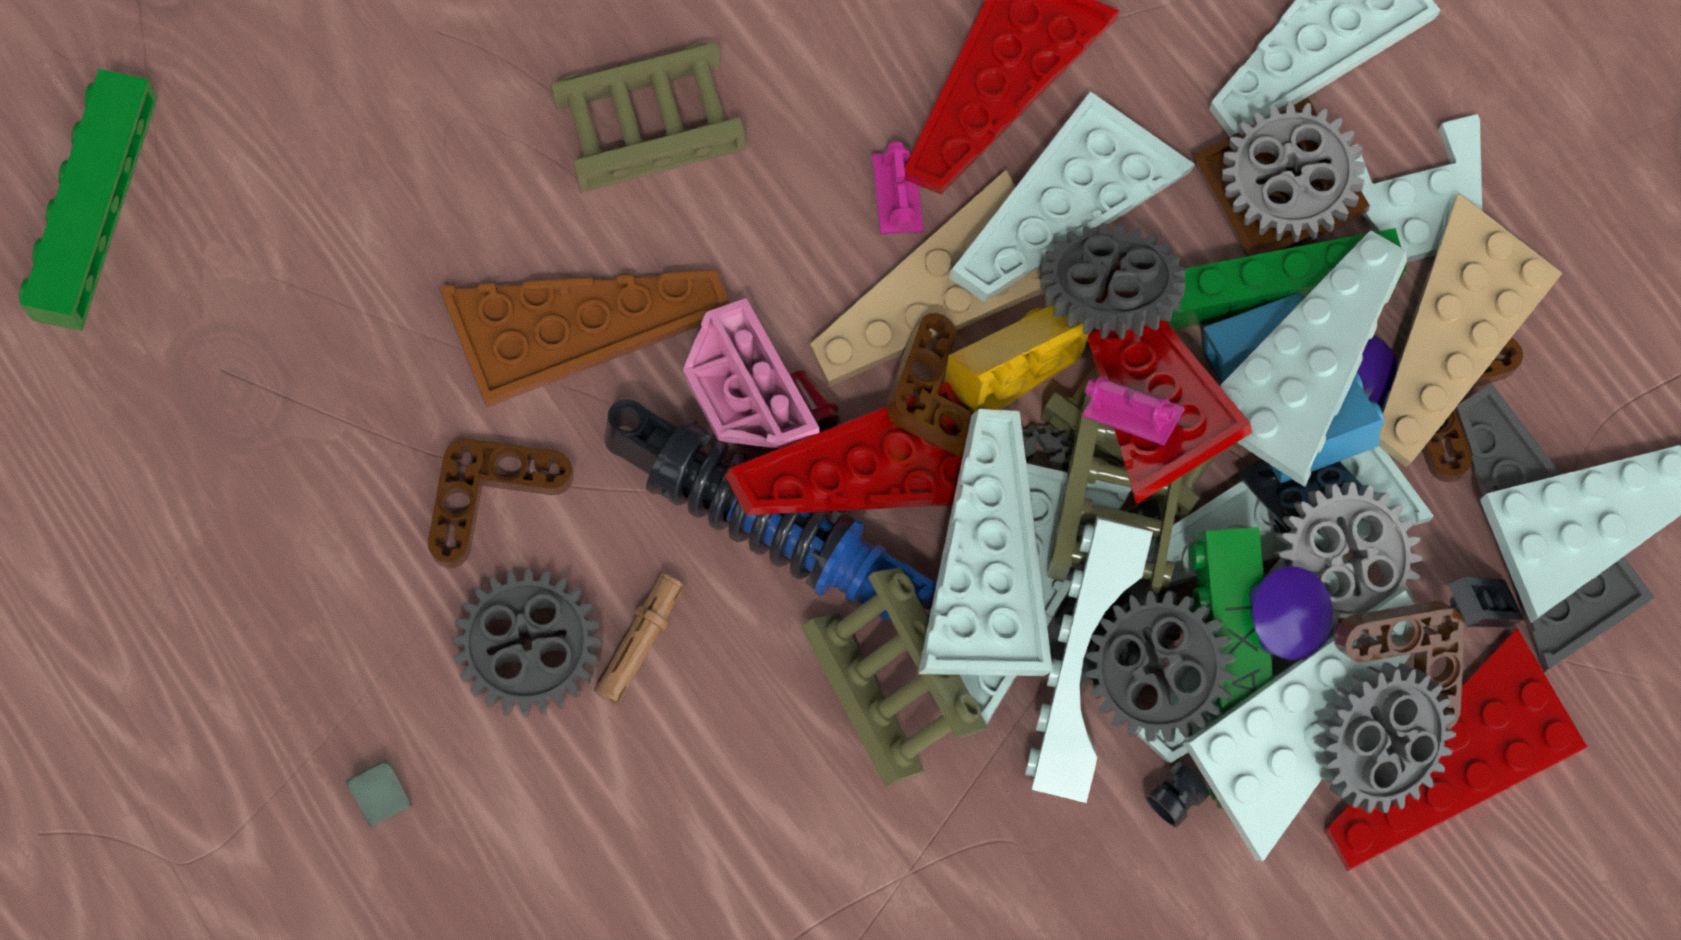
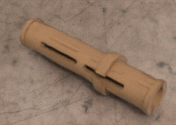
M660 574L644 605L637 607L633 614L636 619L631 629L622 641L604 676L594 689L598 696L610 703L620 705L628 686L646 658L653 642L660 632H665L669 625L667 619L670 612L686 588L680 581L667 574Z

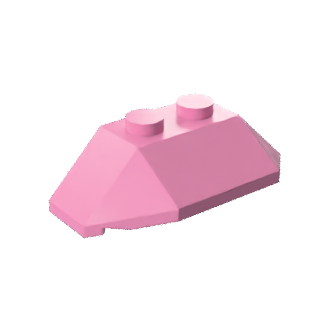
M747 298L706 312L701 323V329L683 368V375L718 441L780 448L818 434L819 426Z

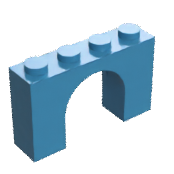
M1300 292L1204 327L1203 355L1221 384L1304 300ZM1356 373L1338 415H1335L1326 433V442L1321 453H1317L1310 468L1311 472L1379 447L1380 430L1384 426V417L1379 405L1375 401L1370 402L1363 392V384L1358 373ZM1270 465L1280 483L1292 479Z

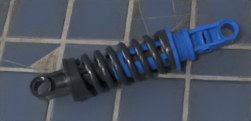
M620 400L610 407L604 443L611 453L620 456L649 474L646 490L651 494L662 495L676 506L687 503L689 513L696 518H701L708 514L709 525L715 530H722L728 527L729 537L737 543L749 538L750 551L757 555L769 551V560L776 567H783L790 563V574L798 580L808 576L805 583L810 585L816 591L815 593L820 596L824 595L833 586L838 588L839 591L845 592V598L852 603L859 601L864 604L877 594L868 576L876 571L901 567L904 574L913 583L915 594L923 609L931 610L936 583L918 573L909 564L888 555L886 548L879 544L872 546L871 543L865 542L862 538L865 525L860 519L855 520L840 511H834L830 520L826 518L829 511L746 515L725 474L730 468L749 461L747 454L738 452L727 466L722 463L729 447L727 442L716 441L708 454L701 450L703 445L708 446L713 435L699 426L698 422L694 419L688 418L679 427H676L634 400ZM620 426H628V427L632 428L633 430H631V431H626V430L620 429L619 427H620ZM886 610L878 615L881 618L892 621Z

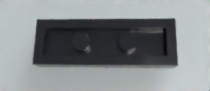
M1464 576L1448 584L1453 595L1449 598L1450 605L1461 613L1468 627L1509 628L1524 620L1505 579Z

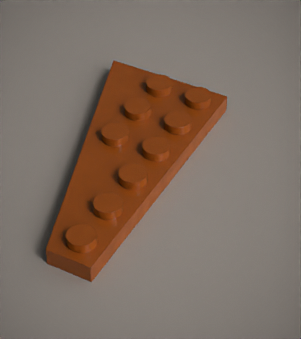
M716 270L663 273L660 277L634 278V275L617 276V279L594 280L593 277L524 281L523 285L496 286L495 283L479 284L477 288L455 289V286L439 287L486 408L701 326L706 312L730 304Z

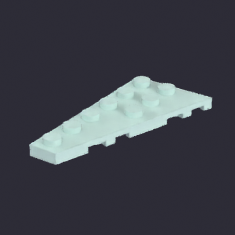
M1295 0L1281 17L1276 27L1269 35H1266L1248 61L1238 69L1211 102L1209 110L1230 137L1239 132L1241 123L1250 126L1254 125L1253 116L1255 112L1260 113L1266 119L1269 117L1270 105H1275L1280 112L1287 108L1288 102H1292L1294 105L1434 20L1437 18L1440 9L1433 0Z

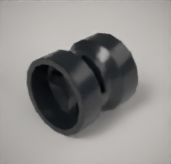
M1177 762L1167 772V779L1162 784H1155L1144 796L1151 808L1165 822L1177 828L1188 817L1187 811L1193 805L1199 806L1210 793L1206 785L1192 770Z

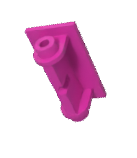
M892 142L887 145L886 152L872 154L880 234L923 232L919 187L914 183L904 180V167L912 152L904 149L902 142Z
M1101 376L1098 379L1091 378L1087 383L1085 393L1091 396V400L1082 415L1093 421L1165 445L1185 409L1183 406L1169 402L1166 398L1160 399L1108 381L1106 377Z

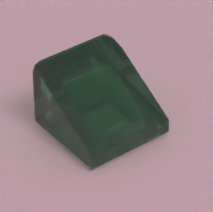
M388 760L382 761L346 781L370 828L412 806Z

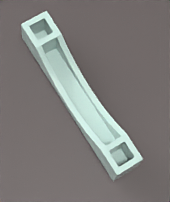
M1096 516L1094 526L1085 525L1080 545V551L1087 553L1083 571L1074 570L1069 596L1076 598L1072 616L1063 615L1058 641L1064 642L1065 648L1062 660H1052L1053 671L1049 673L1047 686L1055 687L1051 705L1042 703L1036 730L1044 732L1040 750L1031 748L1025 775L1033 777L1032 790L1087 803L1097 762V753L1086 731L1081 712L1079 685L1083 658L1091 635L1105 611L1123 591L1142 578L1153 534L1150 528Z

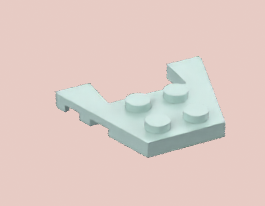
M1478 114L1444 122L1440 125L1438 132L1449 158V165L1375 184L1371 182L1366 167L1364 174L1357 176L1365 180L1362 193L1370 205L1369 211L1363 214L1366 218L1365 224L1373 232L1396 228L1401 248L1406 250V263L1436 255L1441 234L1445 230L1450 215L1449 211L1453 199L1458 193L1482 210L1480 119ZM1362 155L1355 161L1364 162Z

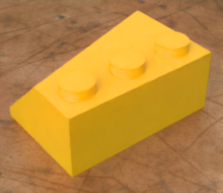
M1048 306L1044 309L1037 307L1028 312L1020 321L949 355L944 383L949 382L962 407L973 413L978 409L1001 410L1080 361L1089 333L1087 335L1083 334L1084 324L1081 323L1070 328L1067 327L1068 315L1055 318L1054 306Z

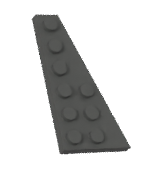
M1492 383L1456 406L1455 411L1471 451V466L1482 497L1486 493L1561 475ZM1623 557L1530 623L1509 572L1544 673L1655 598L1625 557Z

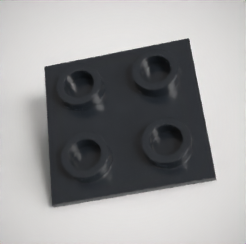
M1263 459L1237 472V476L1275 517V519L1271 520V525L1276 534L1290 533L1291 528L1284 522L1283 518L1284 516L1299 517L1300 515L1294 503L1304 501L1311 505L1309 499L1310 491L1319 490L1325 496V487L1328 484H1337L1340 491L1343 484L1348 482H1355L1357 492L1362 487V484L1340 461L1312 471L1305 487L1294 479L1280 483L1269 463Z

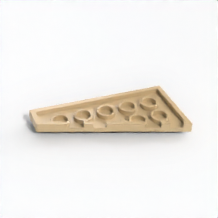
M1007 170L1001 173L810 343V352L828 387L903 355L913 329L929 313L945 315L951 320L957 331L1040 294L1041 267L985 302L948 277L956 263L1016 188ZM930 329V331L932 332L930 342L937 340V332L933 329Z
M1460 193L1453 199L1445 230L1441 234L1432 268L1428 272L1408 331L1409 335L1404 350L1400 354L1391 388L1386 395L1381 410L1384 417V426L1380 430L1379 447L1406 468L1413 462L1562 275L1561 271Z

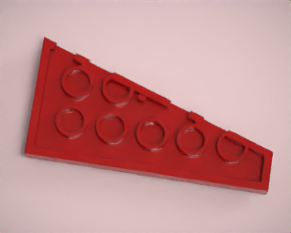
M985 0L904 167V180L942 195L1118 18L1120 10L1096 0Z
M1104 290V300H1105V298H1106L1107 295H1108V291H1105V290ZM1160 319L1159 329L1156 331L1144 325L1143 336L1140 337L1132 329L1126 330L1124 339H1120L1116 331L1111 330L1105 339L1101 338L1100 329L1094 328L1089 333L1088 342L1099 377H1106L1108 381L1160 399L1166 398L1169 402L1183 406L1185 409L1165 445L1114 428L1136 504L1252 433L1251 423L1166 321Z
M949 382L939 386L937 395L962 407ZM916 395L904 400L907 403L906 410L910 413L914 412L911 409V404ZM883 407L732 467L725 474V477L746 515L953 505L962 458L898 427L888 417L886 407ZM939 417L941 429L949 435H957L958 429L955 422L949 417Z
M1518 628L1462 685L1460 716L1456 724L1451 728L1452 731L1456 732V736L1444 742V746L1453 752L1452 755L1440 756L1438 762L1443 765L1445 771H1432L1430 777L1433 780L1434 786L1430 788L1421 784L1418 787L1420 791V799L1418 801L1409 795H1405V807L1400 809L1391 803L1388 813H1383L1377 808H1374L1369 813L1359 806L1355 808L1349 804L1327 827L1325 833L1347 872L1587 748L1586 743Z

